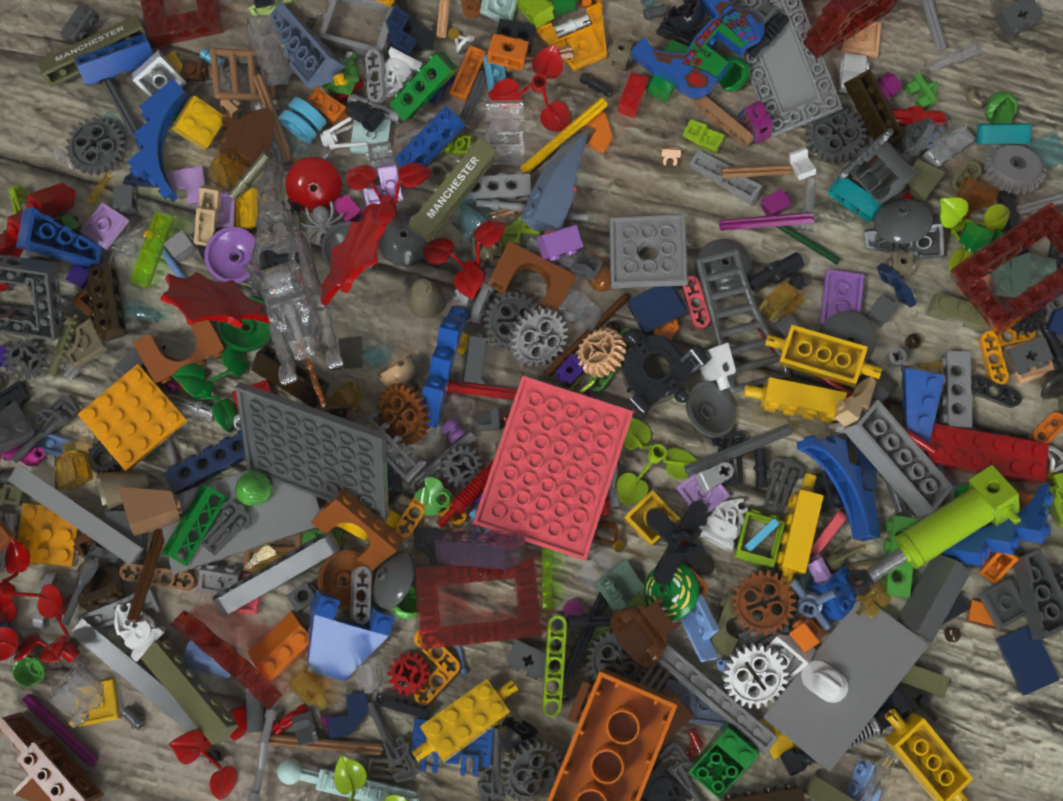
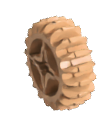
M601 327L599 331L594 329L593 334L588 333V337L583 339V344L578 345L580 350L576 351L577 359L580 361L579 365L584 364V372L595 378L597 376L603 378L604 374L609 376L611 371L616 372L615 368L617 366L621 367L620 362L625 360L624 355L627 354L625 349L627 346L624 338L617 331Z

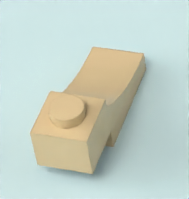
M202 185L199 188V204L196 207L194 244L206 246L210 238L216 233L222 199V187Z
M869 377L858 383L852 396L842 399L836 404L834 418L844 426L859 420L861 413L869 410L876 380Z

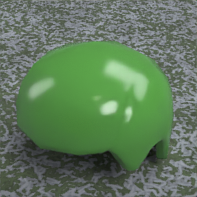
M28 655L17 661L12 668L13 678L16 683L23 687L40 683L47 674L45 662L40 661L39 657L35 655Z

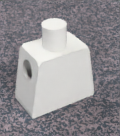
M729 343L706 350L712 359L700 369L705 381L711 382L716 380L719 390L731 387L727 376L734 374L736 370Z

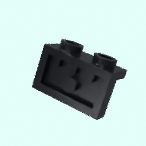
M825 470L812 474L817 476L814 484L815 493L824 495L820 513L843 508L844 504Z

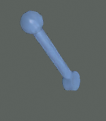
M455 634L453 639L457 644L461 664L460 673L466 675L468 669L464 664L460 644L461 635Z

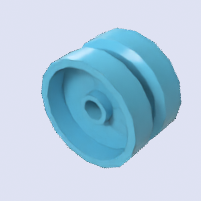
M294 97L288 105L290 110H284L278 119L293 135L311 144L317 136L315 130L321 131L327 122L314 107L304 100Z

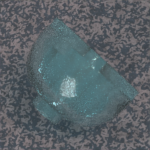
M467 204L464 205L458 216V224L463 230L462 234L469 239L474 237L476 227L486 221H490Z

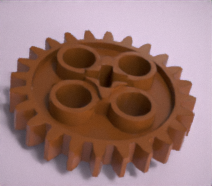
M402 382L390 385L384 389L383 393H380L382 398L377 401L381 405L377 406L376 409L380 410L378 417L382 419L379 424L387 422L390 425L387 429L388 434L393 436V439L400 435L402 440L399 444L412 445L422 440L423 436L428 434L426 430L430 429V426L427 423L431 419L427 415L431 411L426 410L429 404H424L425 396L420 398L421 391L415 392V386L409 387L408 383L403 384Z
M759 570L758 576L751 572L750 579L744 575V583L737 581L740 588H733L737 595H731V598L736 600L735 603L730 604V606L736 607L732 614L739 615L736 622L742 620V628L748 625L749 633L756 629V635H759L761 630H763L765 636L768 635V630L776 634V627L782 631V623L789 625V622L786 620L787 617L794 618L790 614V610H796L795 607L791 606V603L796 602V600L790 598L795 592H788L787 590L791 585L787 584L784 586L785 578L777 580L778 573L771 577L769 570L766 572V575H763L762 570ZM767 584L774 587L775 591L771 596L764 593V587ZM747 591L755 593L756 598L753 602L746 601L745 593ZM780 596L779 600L767 603L765 609L763 606L750 610L746 609L747 606L760 602L761 597L767 600ZM774 603L781 606L782 610L778 615H774L771 612V606ZM754 610L762 612V619L758 622L752 619L751 615Z

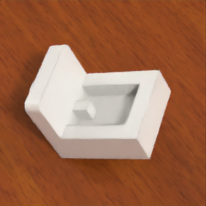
M806 147L789 153V164L792 165L793 173L798 180L816 175V168L808 158Z

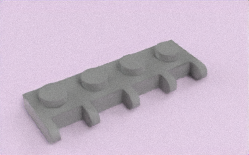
M373 411L361 425L386 433L387 462L405 481L409 482L424 467L426 461L422 459L416 463L411 458L415 450L411 447L405 451L398 444L402 437L397 435L393 439L386 432L390 425L385 422L380 426L375 421L379 414Z
M150 586L142 611L154 607L156 613L161 612V607ZM135 592L96 610L76 616V623L78 624L85 617L103 633L107 634L106 627L114 624L116 606L122 604V610L127 611L128 606L126 603H132Z

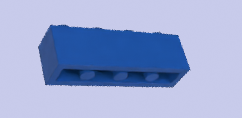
M144 33L75 57L74 59L85 84L88 85L96 84L105 78H113L124 71L134 70V68L146 62L153 55V52Z

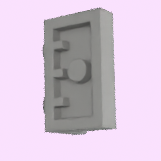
M217 562L203 565L199 569L198 591L217 594L239 581L243 568H238L236 565H221Z

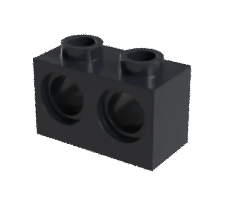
M500 18L496 34H509L510 38L515 39L527 38L528 40L526 41L529 42L528 53H531L536 34L535 25Z

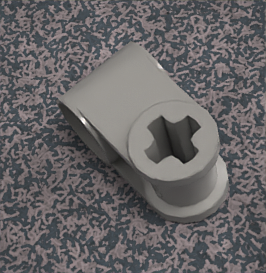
M722 462L698 473L694 477L702 492L705 493L731 478L734 469L730 463ZM721 467L728 469L727 476L719 473L722 470Z

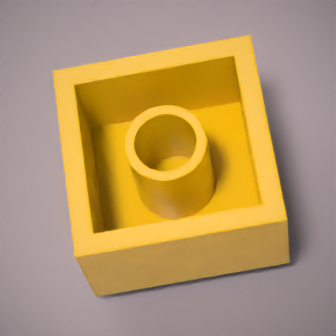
M194 95L189 98L171 129L204 150L209 147L223 124L222 117L226 116Z
M653 490L623 518L649 547L660 538L646 523V513L649 509H660L674 523L680 519Z

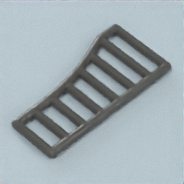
M733 248L697 257L695 262L717 346L725 344L723 337L760 328L766 337L765 339L730 347L733 355L764 347L768 334L772 335L755 302L740 250ZM733 256L735 268L711 274L706 273L704 263ZM734 275L739 276L741 286L711 293L709 282ZM741 293L745 294L748 304L716 311L713 300ZM751 311L756 320L721 330L718 319ZM773 348L777 355L736 365L735 373L780 362L782 352L779 349ZM781 366L782 374L770 376L771 378L789 380L792 377L790 368ZM733 374L727 376L731 386L728 389L731 394L744 391L746 384L762 387L769 377L735 385Z

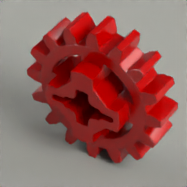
M407 652V656L401 653L400 659L393 658L395 664H389L392 672L387 673V675L392 676V679L388 681V683L394 684L392 689L395 691L399 689L398 694L403 695L405 693L408 697L411 696L412 692L418 695V689L424 691L423 684H429L426 677L431 676V673L426 671L430 668V665L424 664L426 659L420 658V655L417 653L413 656L411 652ZM409 661H415L418 666L412 667ZM408 670L412 671L410 678L406 677L409 674ZM406 682L409 687H403L400 683Z

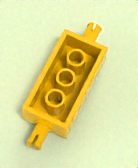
M792 324L787 338L782 339L768 334L765 346L781 350V366L854 388L859 375L863 374L879 380L882 367L865 363L864 358L868 349L867 346Z
M769 377L764 383L763 388L746 384L743 396L760 399L759 407L764 408V411L775 412L777 410L782 411L787 416L797 414L802 415L803 419L813 420L817 418L821 419L823 423L832 424L837 421L834 418L836 404L840 400L846 399L847 393Z
M804 474L802 488L793 493L792 496H789L787 507H790L788 515L785 514L784 516L785 530L782 534L781 547L775 562V569L782 571L780 579L785 578L784 586L789 584L793 579V575L804 574L807 570L824 496L813 493L817 476L812 474Z
M485 679L420 726L421 731L426 737V742L411 751L416 760L420 762V760L434 751L442 762L445 763L503 721L504 718L510 715L504 700L518 691L517 686L510 680L496 690L488 679Z
M895 709L889 710L888 712L891 715L889 716L886 713L884 717L895 729L884 741L934 801H951L952 799L954 801H970L962 790L973 780V777L927 721L915 713H911L903 720Z

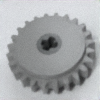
M1004 144L1003 147L998 145L997 148H993L989 152L984 162V170L987 171L985 175L990 177L989 181H992L994 186L999 187L1000 190L1015 193V195H1018V193L1025 195L1027 191L1032 193L1033 190H1037L1046 176L1044 173L1046 168L1043 167L1044 162L1040 161V157L1035 152L1022 145Z

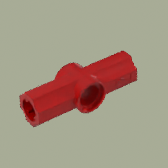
M912 106L908 109L891 108L900 126L923 121L925 117L933 119L932 123H935V128L944 127L946 119L944 111L924 110L921 106Z

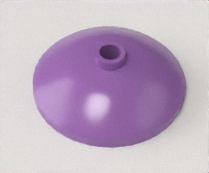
M228 227L216 232L208 241L205 248V263L209 272L216 279L222 282L234 280L236 283H241L249 279L258 269L261 249L258 241L250 232L238 227ZM239 255V259L235 261L234 257Z

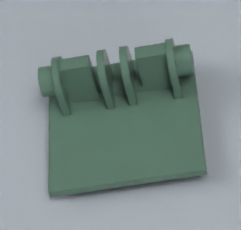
M626 559L622 560L595 582V585L614 612L618 609L629 607L628 601L644 589V585Z

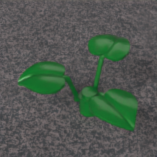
M227 346L221 354L222 363L228 368L225 372L206 381L204 380L205 370L197 363H189L180 367L172 377L193 398L204 397L205 400L217 401L212 406L213 416L225 431L231 433L235 427L233 423L234 417L239 414V410L235 402L229 398L221 400L219 397L210 396L213 391L211 383L230 372L235 377L242 376L247 370L248 361L245 352L236 351Z

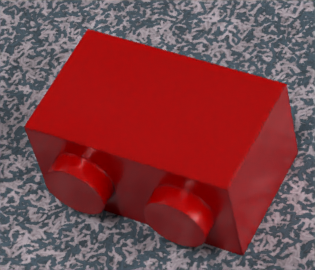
M631 71L619 101L617 113L635 119L647 88L648 77Z

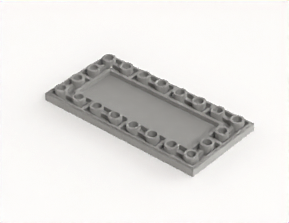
M733 0L730 3L735 7L752 11L754 8L758 9L765 0ZM766 0L772 6H777L779 12L786 15L789 21L777 38L769 46L764 47L756 58L751 57L746 50L745 54L741 55L742 59L750 67V81L757 100L762 101L772 119V138L843 110L801 0Z
M249 471L205 484L227 497L226 501L231 500L238 505L245 506L246 512L251 516V524L247 529L241 526L238 533L236 532L215 556L200 543L187 566L169 557L172 574L175 575L317 529L311 523L320 509L317 496L269 479L273 485V492L268 497V500L259 505H245L236 497L235 486L241 476ZM200 486L173 495V497L178 496L183 514L179 515L180 520ZM212 494L208 500L209 506L217 505L220 498ZM220 509L209 530L220 519V515L226 512L225 510ZM207 512L199 515V524L207 522ZM239 515L228 528L231 530V527L235 523H238V519L240 517H244L245 519L246 517L244 515ZM179 522L162 527L165 544ZM221 526L208 538L207 544L222 528ZM197 529L191 530L188 534L189 542L196 540L198 537ZM225 531L211 548L215 550L228 532ZM187 546L180 548L176 556L184 560L188 554Z
M860 596V599L854 604V608L840 621L810 660V662L814 660L823 661L846 678L848 692L845 698L836 703L824 701L803 684L801 670L763 718L830 772L929 645L866 597Z

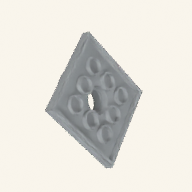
M685 214L611 217V288L688 285ZM644 248H653L658 253L656 259L645 261L639 257V254Z

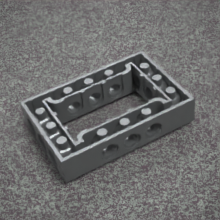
M0 254V283L4 284L7 282L24 287L31 282L33 292L31 298L34 300V309L0 304V332L55 341L61 334L64 326L62 324L63 314L57 263Z

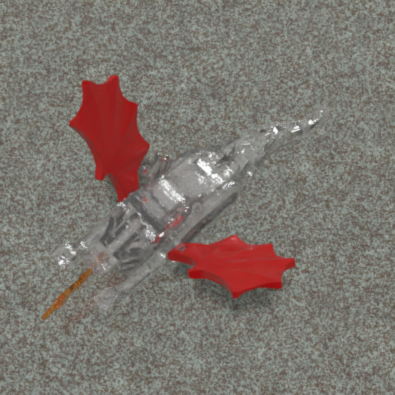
M272 139L269 155L273 159L267 164L257 190L259 214L256 218L257 233L255 234V244L250 252L251 260L247 261L249 264L243 265L250 274L248 284H258L265 305L249 299L234 280L215 282L198 272H195L188 278L167 274L165 280L169 287L160 299L177 307L184 314L187 323L190 325L209 320L230 323L240 329L244 324L242 320L245 319L270 324V334L277 357L281 363L279 367L281 384H290L298 379L294 369L295 362L291 356L292 349L294 359L300 361L305 359L324 412L329 413L310 357L313 356L316 350L320 349L324 331L329 350L326 352L328 368L336 369L344 365L340 355L338 334L332 317L333 315L335 319L338 318L332 298L340 289L341 292L348 293L355 279L366 268L378 263L377 246L381 235L386 229V225L375 220L376 210L371 208L361 222H351L344 241L331 249L330 272L324 280L322 272L317 268L307 236L302 231H299L297 221L290 210L286 208L283 200V159L277 144ZM265 250H272L276 254L288 253V262L262 270L259 266V254ZM295 252H299L300 265L295 261Z

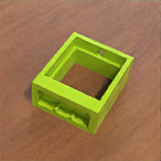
M750 509V512L744 513V521L737 539L733 558L772 569L775 566L785 522L780 521L781 517L775 515L766 517L761 515L762 512ZM774 518L779 523L774 533L768 558L742 551L749 520L768 524Z

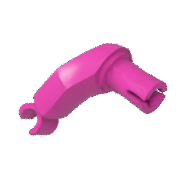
M24 445L0 454V462L1 457L12 461L10 458ZM41 447L32 448L19 461L29 467L37 466L45 456V451Z

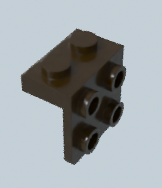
M108 563L96 570L93 578L85 587L83 596L77 598L79 606L90 612L126 597L118 565L116 563Z

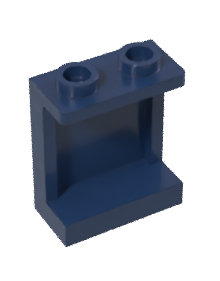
M675 286L653 287L628 300L627 307L643 336H649L652 331L679 317H685L687 307L683 300H679L677 297L678 291Z

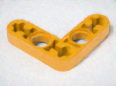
M1011 327L987 331L979 337L978 344L989 380L1002 385L1008 381L1009 375L1001 347L1030 341L1035 337V329L1034 332H1029L1027 336L1019 335L1017 337V329L1013 331ZM1003 332H1008L1011 335L1012 339L1010 342L1003 340ZM987 337L988 339H992L990 345L988 342L984 341ZM989 348H995V350L987 352ZM990 354L998 357L996 364L989 361ZM1000 366V368L997 369V371L996 369L992 370V368ZM997 373L998 375H1002V379L1000 381L999 379H995L994 377L995 375H997Z
M440 495V499L445 501L446 498ZM413 497L396 525V532L403 538L411 537L425 515V505L420 503L415 497ZM449 505L445 511L439 512L438 515L442 517L451 506ZM414 507L420 509V516L417 518L410 517V510ZM466 512L462 514V520L458 519L455 521L453 516L449 521L455 525H462L467 519ZM407 517L409 520L415 522V524L412 525L410 523L408 526V529L410 530L409 533L405 532L402 535V530L400 529V527L406 526L408 521L404 519Z
M419 630L414 636L415 644L438 666L431 676L427 678L429 686L436 692L433 694L430 691L427 694L428 700L424 699L421 701L419 699V692H425L428 689L425 686L426 683H424L425 690L418 689V695L414 694L415 701L418 704L426 705L458 674L461 665L458 659L429 631ZM420 634H427L428 637L426 639L430 643H432L433 640L436 642L429 648L428 651L425 649L426 647H428L426 643H419ZM435 647H440L443 650L442 657L438 659L432 655V650ZM448 654L450 657L447 660L450 663H456V671H447L448 665L445 662L441 665L439 662ZM436 675L443 678V684L440 687H435L432 684V679Z

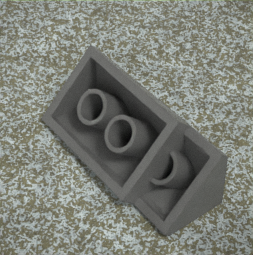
M938 555L933 558L920 575L910 594V598L907 599L896 621L911 632L932 643L971 572L957 560Z

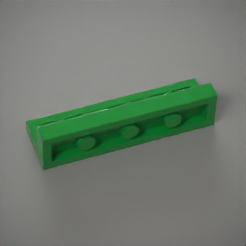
M201 484L161 553L187 566L227 497L213 488ZM214 494L220 499L217 505L210 507L208 500ZM207 512V522L199 524V515ZM197 529V539L189 542V532ZM187 546L188 554L185 559L177 557L176 554L179 549Z

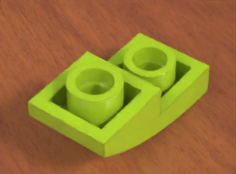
M456 136L440 153L465 156L469 145L474 142V138L472 136Z

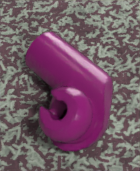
M173 377L170 381L164 383L167 391L170 393L176 392L179 388L177 381Z

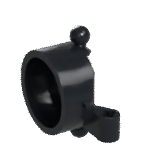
M627 330L624 334V339L632 345L625 356L622 376L627 388L626 392L628 394L631 393L633 396L627 401L628 406L640 418L655 404L664 403L673 398L679 403L687 402L690 395L688 390L683 388L686 379L705 366L712 358L700 344H697L687 354H684L683 345L679 347L665 336L650 335L639 338V333L636 330ZM658 354L666 358L670 368L668 374L661 379H653L646 375L643 363L647 357Z

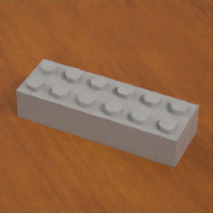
M879 400L872 401L869 410L861 413L859 420L843 428L848 437L918 517L934 512L953 489L951 483Z

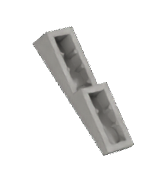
M698 150L689 163V167L752 207L763 193L762 185L746 177L722 178L721 169L730 166Z

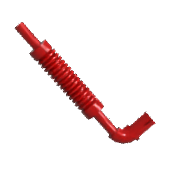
M507 413L506 417L504 416L501 420L505 425L510 413ZM494 459L449 503L451 508L437 521L440 527H443L456 513L462 515L470 507L469 505H472V502L474 503L477 497L482 495Z

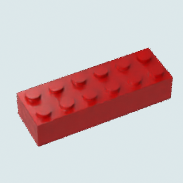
M933 424L929 443L937 449L933 455L922 450L935 466H942L944 469L979 474L993 465L1006 480L1037 485L1045 482L1049 444Z

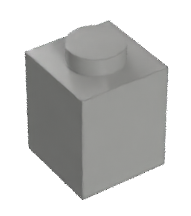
M182 230L163 243L179 263L197 251L193 245L194 239L190 234L185 235Z

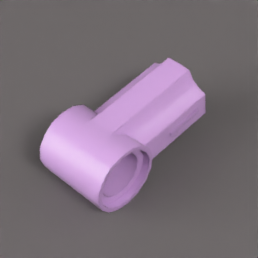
M820 554L809 558L807 567L814 577L813 582L827 581L833 575L828 570Z

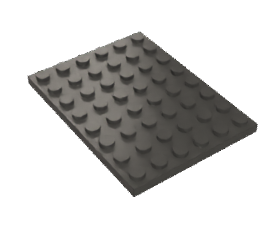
M242 382L237 384L235 388L248 471H260L271 480L328 501L345 487L386 522L389 517L386 433Z

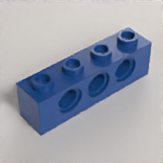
M446 105L394 159L401 167L408 163H419L427 166L466 125Z

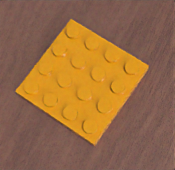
M139 364L135 365L77 414L126 472H129L188 421Z

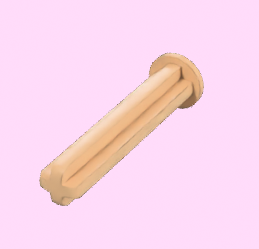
M440 0L436 33L438 38H446L450 0Z

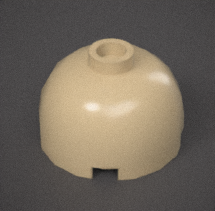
M405 355L389 364L386 371L382 369L377 373L378 378L386 387L400 382L403 384L408 383L411 386L410 381L415 377L416 366L410 355Z

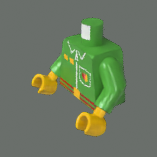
M347 52L344 58L337 57L345 66L341 73L333 76L334 81L321 85L325 91L351 95L355 83L359 81L360 69L354 63L357 57L354 53Z

